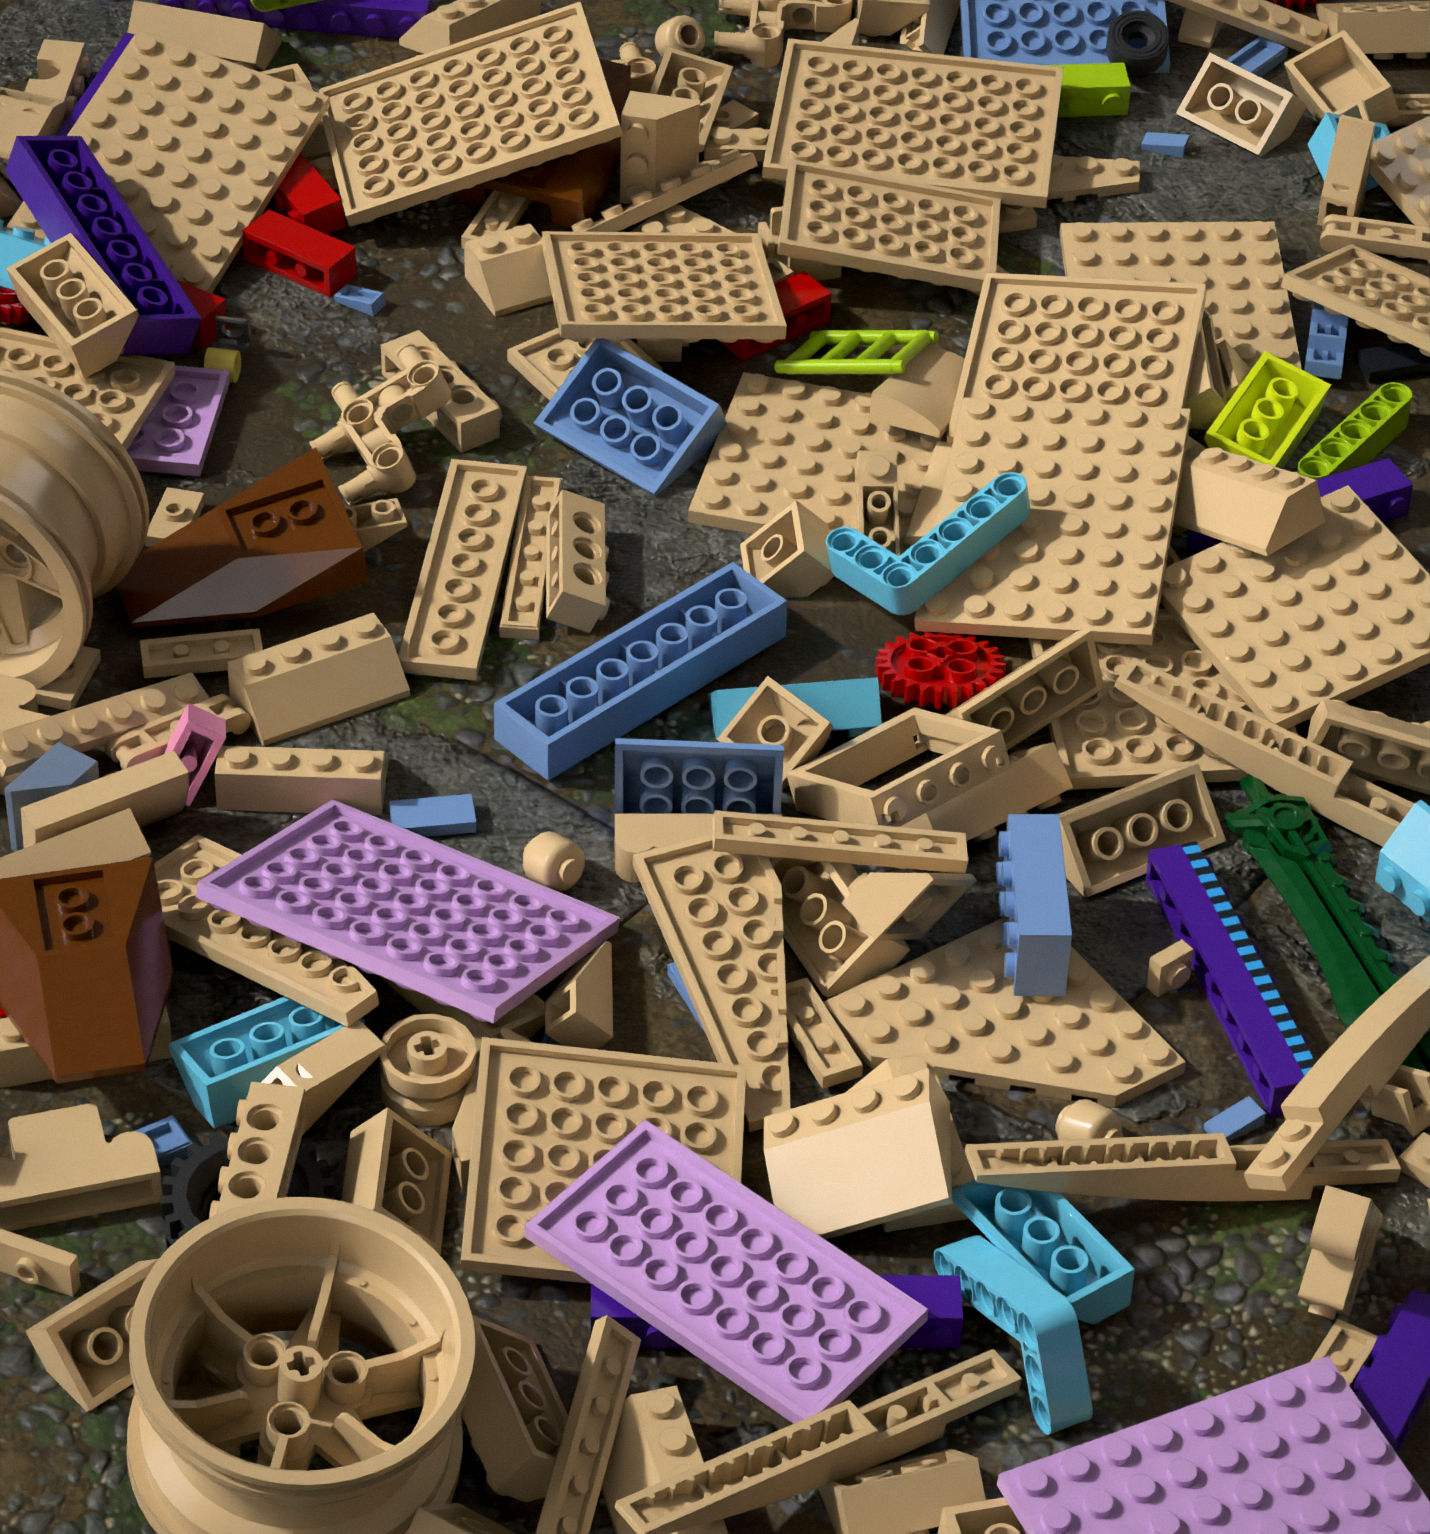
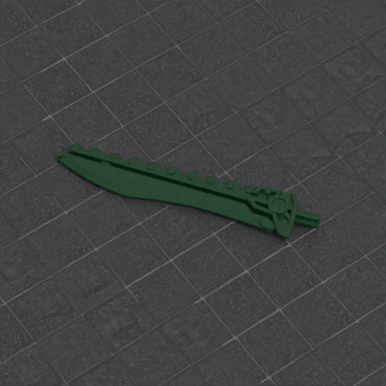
M1248 774V777L1240 779V785L1251 805L1247 808L1239 809L1235 813H1226L1224 823L1234 833L1243 837L1242 847L1247 854L1252 855L1304 931L1328 984L1338 1017L1345 1028L1348 1029L1381 995L1402 978L1389 970V967H1393V954L1375 945V942L1379 941V929L1361 920V917L1365 916V904L1348 897L1347 892H1351V880L1334 872L1333 868L1337 867V855L1333 854L1334 850L1305 798L1287 796L1284 793L1274 795L1267 784ZM1430 1028L1401 1065L1430 1072Z

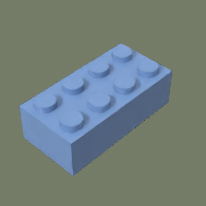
M1008 814L1007 831L999 832L998 841L999 857H1004V861L996 863V887H1004V892H999V917H1007V922H1002L1001 943L1002 948L1010 949V952H1005L1004 976L1005 978H1012L1014 996H1066L1072 930L1059 814Z

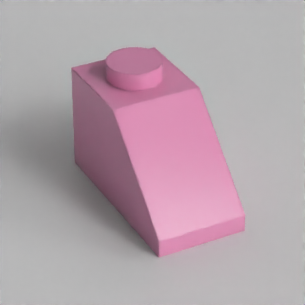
M190 703L186 706L174 729L164 753L175 751L189 772V789L185 804L189 807L226 739V720Z

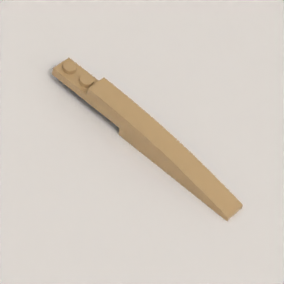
M1133 657L1115 682V687L1226 761L1287 796L1304 797L1311 810L1382 847L1414 805V803L1351 774L1353 761Z
M1430 955L1406 973L1360 1015L1314 1064L1281 1104L1286 1120L1245 1171L1244 1177L1249 1188L1288 1191L1359 1098H1376L1430 1027Z
M1224 1133L966 1144L965 1154L977 1183L1064 1194L1177 1201L1310 1199L1314 1186L1397 1182L1401 1167L1387 1139L1326 1141L1288 1191L1249 1188L1244 1173L1267 1144L1229 1146Z
M991 1349L859 1408L850 1400L842 1402L619 1499L615 1503V1509L637 1534H670L760 1508L848 1477L942 1438L947 1423L1019 1392L1022 1378L994 1349Z

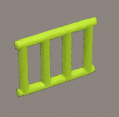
M927 330L811 331L810 339L785 360H777L774 369L776 373L786 374L905 373L906 365L929 344L938 343L939 333ZM836 345L821 359H809L823 346ZM859 345H871L856 359H844ZM893 345H905L891 359H878Z

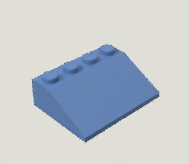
M596 338L533 424L543 432L656 497L706 454L717 439L718 434L727 425V422L718 403L605 338Z
M615 738L614 835L615 814H714V810L749 814H781L784 745Z

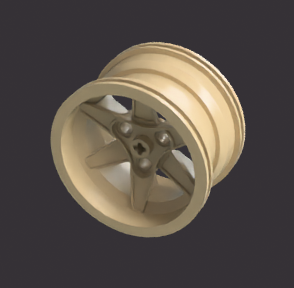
M0 370V674L24 679L31 682L35 689H38L54 681L71 665L88 636L93 616V599L110 591L119 584L134 564L147 538L149 506L143 481L134 462L117 437L103 422L63 392L28 376Z
M285 1197L256 1201L217 1214L192 1228L163 1253L142 1284L131 1318L129 1361L135 1395L128 1417L126 1450L132 1490L140 1509L157 1534H407L418 1507L452 1503L458 1485L463 1452V1429L460 1413L464 1408L471 1385L475 1359V1330L470 1306L460 1282L449 1265L426 1241L401 1223L363 1206L326 1198ZM277 1331H296L286 1347L280 1338L273 1334H267ZM339 1338L359 1344L380 1357L365 1360L364 1357L356 1352H338ZM198 1361L233 1390V1392L199 1400H175L174 1397L180 1375ZM340 1381H348L350 1383L345 1384L341 1383ZM422 1406L420 1418L413 1432L395 1446L381 1440L367 1429L361 1421ZM259 1439L257 1464L245 1461L221 1450ZM316 1452L335 1467L308 1471Z

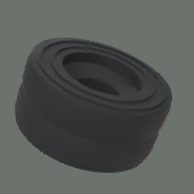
M1128 11L1119 15L1110 25L1107 35L1106 53L1110 63H1125L1127 74L1133 76L1147 75L1156 71L1163 64L1167 56L1169 45L1168 29L1159 17L1146 11ZM1132 38H1141L1147 45L1143 48H1134L1129 45L1128 41Z

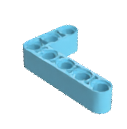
M1007 472L997 476L900 556L895 555L851 527L836 528L826 538L831 571L835 577L896 615L911 614L1030 516L1031 507L1026 478L1016 472Z
M974 1235L934 1250V1263L938 1275H960L962 1299L1021 1343L1031 1408L1036 1423L1042 1432L1049 1435L1091 1419L1093 1414L1079 1324L1070 1301L980 1235Z

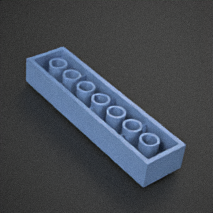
M732 562L494 703V739L549 781L615 741V738H620L786 637L787 600Z

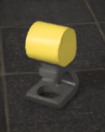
M216 315L215 324L218 348H207L204 368L229 370L230 383H236L241 371V357L246 355L251 348L249 319ZM234 323L240 326L243 331L238 333L231 332L224 327V324Z

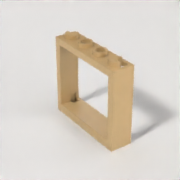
M914 707L786 773L797 811L830 821L900 827L1010 769L1011 764L1002 730ZM917 735V742H914L913 736ZM926 750L944 754L875 791L858 787ZM890 814L892 821L884 824L881 815Z

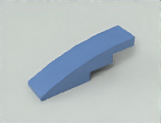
M1314 301L1304 371L1313 376L1341 379L1349 317L1331 314L1324 310L1323 305Z

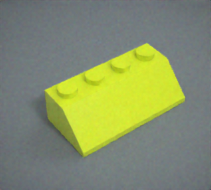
M1264 351L1211 425L1204 439L1209 448L1218 447L1224 451L1243 455L1249 459L1271 464L1282 469L1317 419L1331 384Z

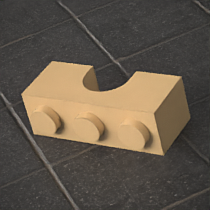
M44 39L37 56L38 79H29L25 92L65 100L64 123L76 106L77 98L82 97L84 94V78L90 77L91 58L86 57L84 42Z

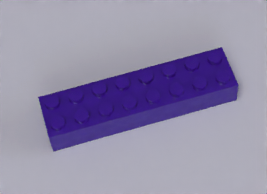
M16 136L5 172L49 241L53 243L71 233L139 313L121 354L170 355L189 353L201 317L82 136Z

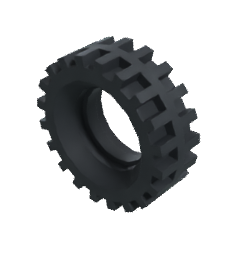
M235 1127V1133H238L239 1127ZM219 1131L209 1134L210 1144L203 1148L196 1142L187 1147L188 1159L185 1161L176 1157L171 1163L172 1177L164 1176L161 1206L166 1249L192 1228L208 1220L212 1201H220L221 1194L218 1192L219 1174L222 1166L229 1167L230 1160L227 1157L229 1137L223 1138ZM310 1143L299 1148L287 1197H316L336 1200L334 1177H330V1166L327 1160L324 1158L317 1161L316 1148Z

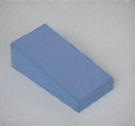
M1146 132L1141 143V149L1183 158L1188 148L1189 135Z
M348 284L334 295L335 302L373 317L386 305L384 292Z
M1248 1096L1205 1122L1203 1129L1208 1134L1224 1133L1227 1142H1230L1263 1126L1266 1113Z

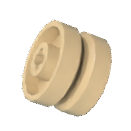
M419 1014L397 1021L384 1033L381 1040L387 1046L380 1054L382 1102L386 1108L388 1107L414 1125L437 1126L454 1121L476 1067L475 1038L465 1025L443 1015Z

